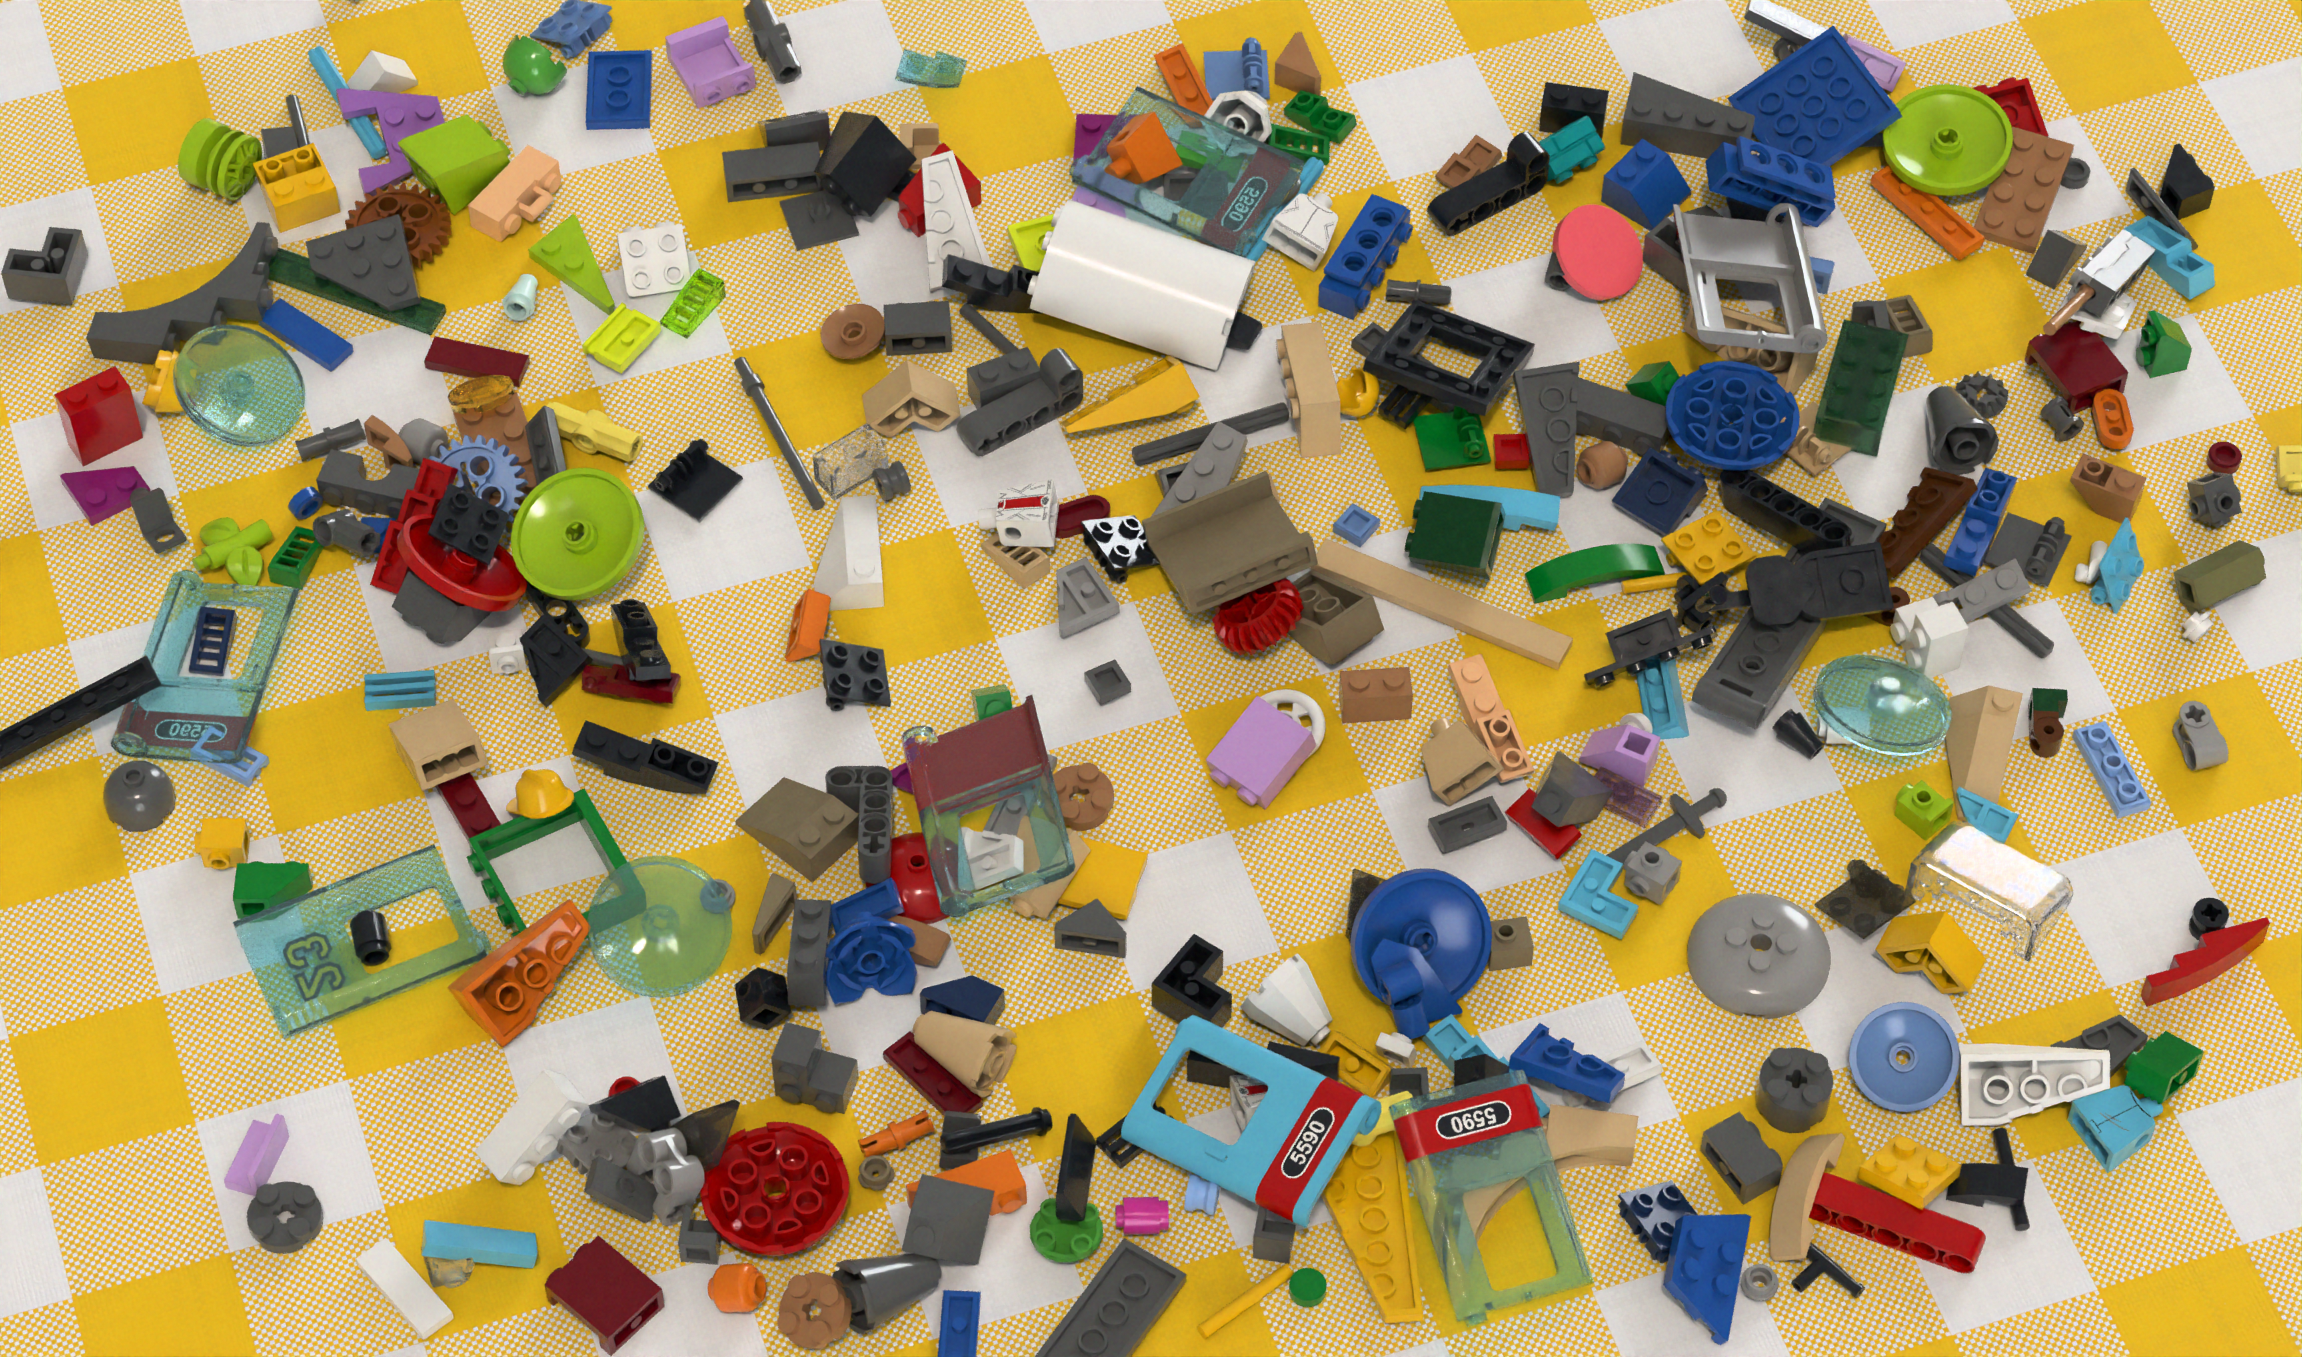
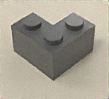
M49 227L42 251L9 248L1 272L8 299L72 305L88 257L82 230Z
M785 1022L771 1057L775 1096L781 1097L789 1103L800 1102L812 1105L823 1112L830 1113L834 1111L845 1114L859 1079L857 1059L822 1050L821 1031Z

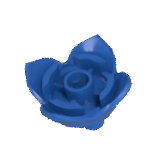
M870 912L858 913L853 920L842 926L829 941L825 952L828 958L826 985L835 1004L852 1002L860 998L869 987L883 995L889 996L912 994L917 973L909 948L914 947L916 943L914 931L906 925L892 922L879 916H873Z

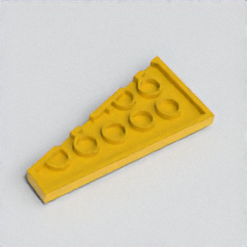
M1395 1129L1377 1135L1372 1143L1365 1146H1357L1351 1143L1321 1193V1197L1385 1323L1423 1321V1307L1405 1159Z

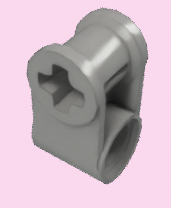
M2188 701L2184 703L2180 708L2179 719L2174 723L2172 733L2183 753L2188 768L2191 771L2226 763L2229 757L2228 747L2210 714V710L2201 702Z

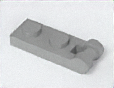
M2015 558L1947 592H1939L1932 597L1938 606L1950 602L1955 604L1960 601L1963 609L1959 610L1967 623L2032 592Z

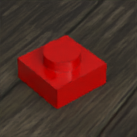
M1494 434L1495 469L1529 468V451L1525 434Z

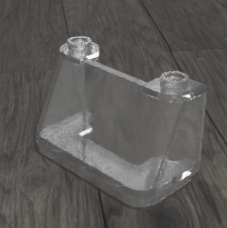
M1953 821L1933 838L1911 863L1905 894L1919 902L1929 892L1932 893V898L1936 900L1943 893L2003 925L2000 935L2007 938L2010 934L2017 944L2014 954L2029 962L2070 905L2073 887L2068 877L2064 874L2052 871L1977 830L1966 821Z

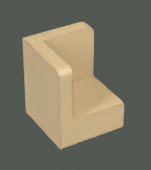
M937 123L900 124V141L917 158L909 169H921V160L930 157L939 146V125Z

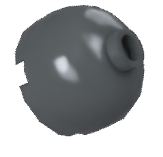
M130 761L113 770L104 784L103 802L109 820L122 825L126 831L145 832L157 828L163 823L162 819L167 816L169 811L172 814L175 809L176 796L170 778L159 766L150 762Z

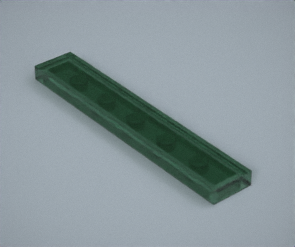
M278 248L277 254L272 256L269 263V280L428 335H432L446 314V306L444 304L421 296V303L389 312L365 297L362 299L342 289L340 285L328 279L324 280L315 276L311 269L309 258Z

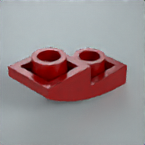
M1529 788L1505 811V814L1511 822L1528 833L1538 846L1558 859L1582 834L1573 824L1557 827L1533 809L1531 806L1536 793Z

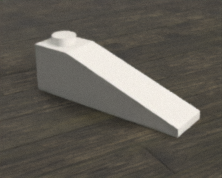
M876 495L842 497L814 579L815 591L828 595L831 598L829 611L884 607Z
M1958 1044L1960 1051L1958 1082L1962 1126L2001 1125L2010 1122V1119L2028 1113L2034 1114L2043 1111V1108L2064 1101L2070 1102L2110 1088L2109 1050L2011 1044Z

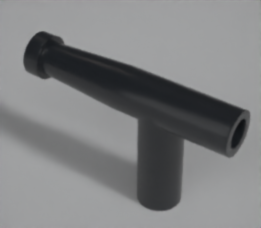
M1812 1242L1806 1258L1812 1263L1791 1282L1798 1292H1803L1824 1272L1850 1291L1854 1298H1858L1865 1290V1286L1861 1283L1858 1284L1846 1271Z

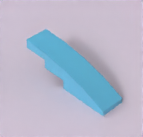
M1475 485L1421 486L1419 492V500H1422L1424 491L1502 503L1506 514L1503 528L1518 531L1521 524L1555 531L1558 524L1560 496L1529 490Z
M1452 1014L1423 1035L1422 1040L1453 1073L1454 1060L1481 1054H1487L1509 1066L1506 1058L1503 1056L1498 1059L1478 1035L1472 1038ZM1509 1068V1087L1527 1084L1517 1071ZM1531 1088L1540 1118H1545L1549 1115L1550 1109ZM1530 1128L1524 1129V1130H1520V1132H1526V1131L1529 1130Z

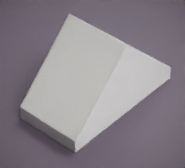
M371 50L349 79L347 85L350 89L399 93L417 86L418 81L404 60Z

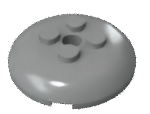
M1748 893L1726 898L1714 904L1700 916L1689 936L1687 963L1693 981L1699 990L1720 1008L1739 1016L1746 1013L1764 1015V1019H1774L1798 1012L1814 1001L1827 982L1831 965V953L1823 930L1817 921L1803 908L1778 896Z

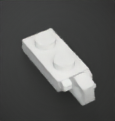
M1642 1040L1600 1058L1625 1074L1624 1087L1620 1091L1662 1073V1064ZM1563 1089L1562 1099L1569 1107L1585 1104L1587 1100L1596 1102L1586 1095Z

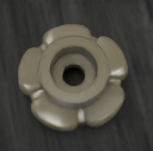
M869 1156L859 1167L860 1175L858 1180L865 1188L871 1187L874 1191L883 1190L887 1187L888 1182L894 1179V1169L890 1167L888 1160L882 1156ZM873 1173H879V1176L874 1177Z

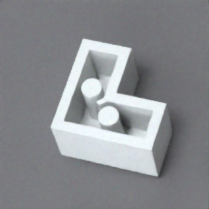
M1930 597L1896 608L1893 624L1890 626L1892 637L1896 643L1901 644L1906 652L1909 666L1912 669H1916L1922 681L1960 668L1969 627L1953 602L1938 606L1935 599Z

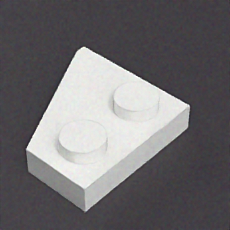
M968 827L959 828V889L966 893H971L1023 873L1024 841L1015 835L1003 833L998 835L992 831L983 830V832H977Z

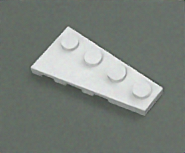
M953 150L921 160L930 292L945 288L942 287L943 261L948 254L991 267Z

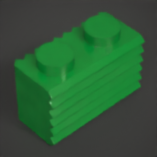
M2165 1031L2157 1039L2150 1038L2140 1052L2134 1051L2131 1053L2124 1067V1070L2127 1071L2124 1084L2128 1087L2131 1086L2132 1091L2137 1090L2139 1094L2143 1093L2145 1098L2150 1097L2152 1101L2156 1100L2158 1104H2162L2196 1077L2204 1051Z

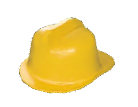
M527 769L516 783V797L506 805V811L531 819L550 817L564 811L571 805L574 800V792L564 785L560 776L553 770L540 769L534 771Z

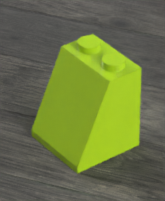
M467 114L403 138L397 143L416 179L426 189L429 188L433 196L439 195L441 203H446L447 209L453 215L473 201L510 163L508 155L511 152L506 144L499 138L495 141L491 137L492 133L482 121L476 123Z

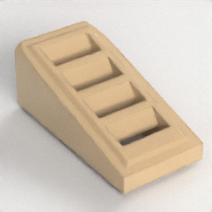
M998 533L981 543V549L1023 589L1050 572V558L1037 547L1014 546L1015 549L1006 554L1004 552L1013 546L1002 545L997 548L996 546L1001 543ZM1020 553L1022 554V556L1019 557L1018 559H1016V560L1013 559L1014 557H1016V556L1019 555ZM1028 560L1029 563L1023 566L1022 564Z

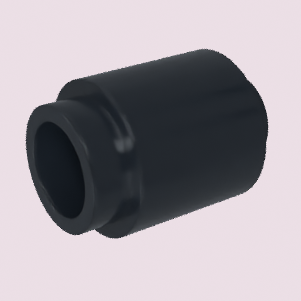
M365 910L358 913L350 922L355 954L365 965L381 964L389 958L391 950L385 916L373 910Z

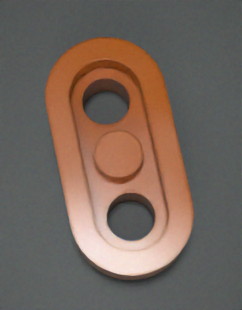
M2104 389L2095 395L2092 404V413L2098 438L2108 448L2122 449L2130 444L2134 431L2128 403L2125 396L2119 391Z

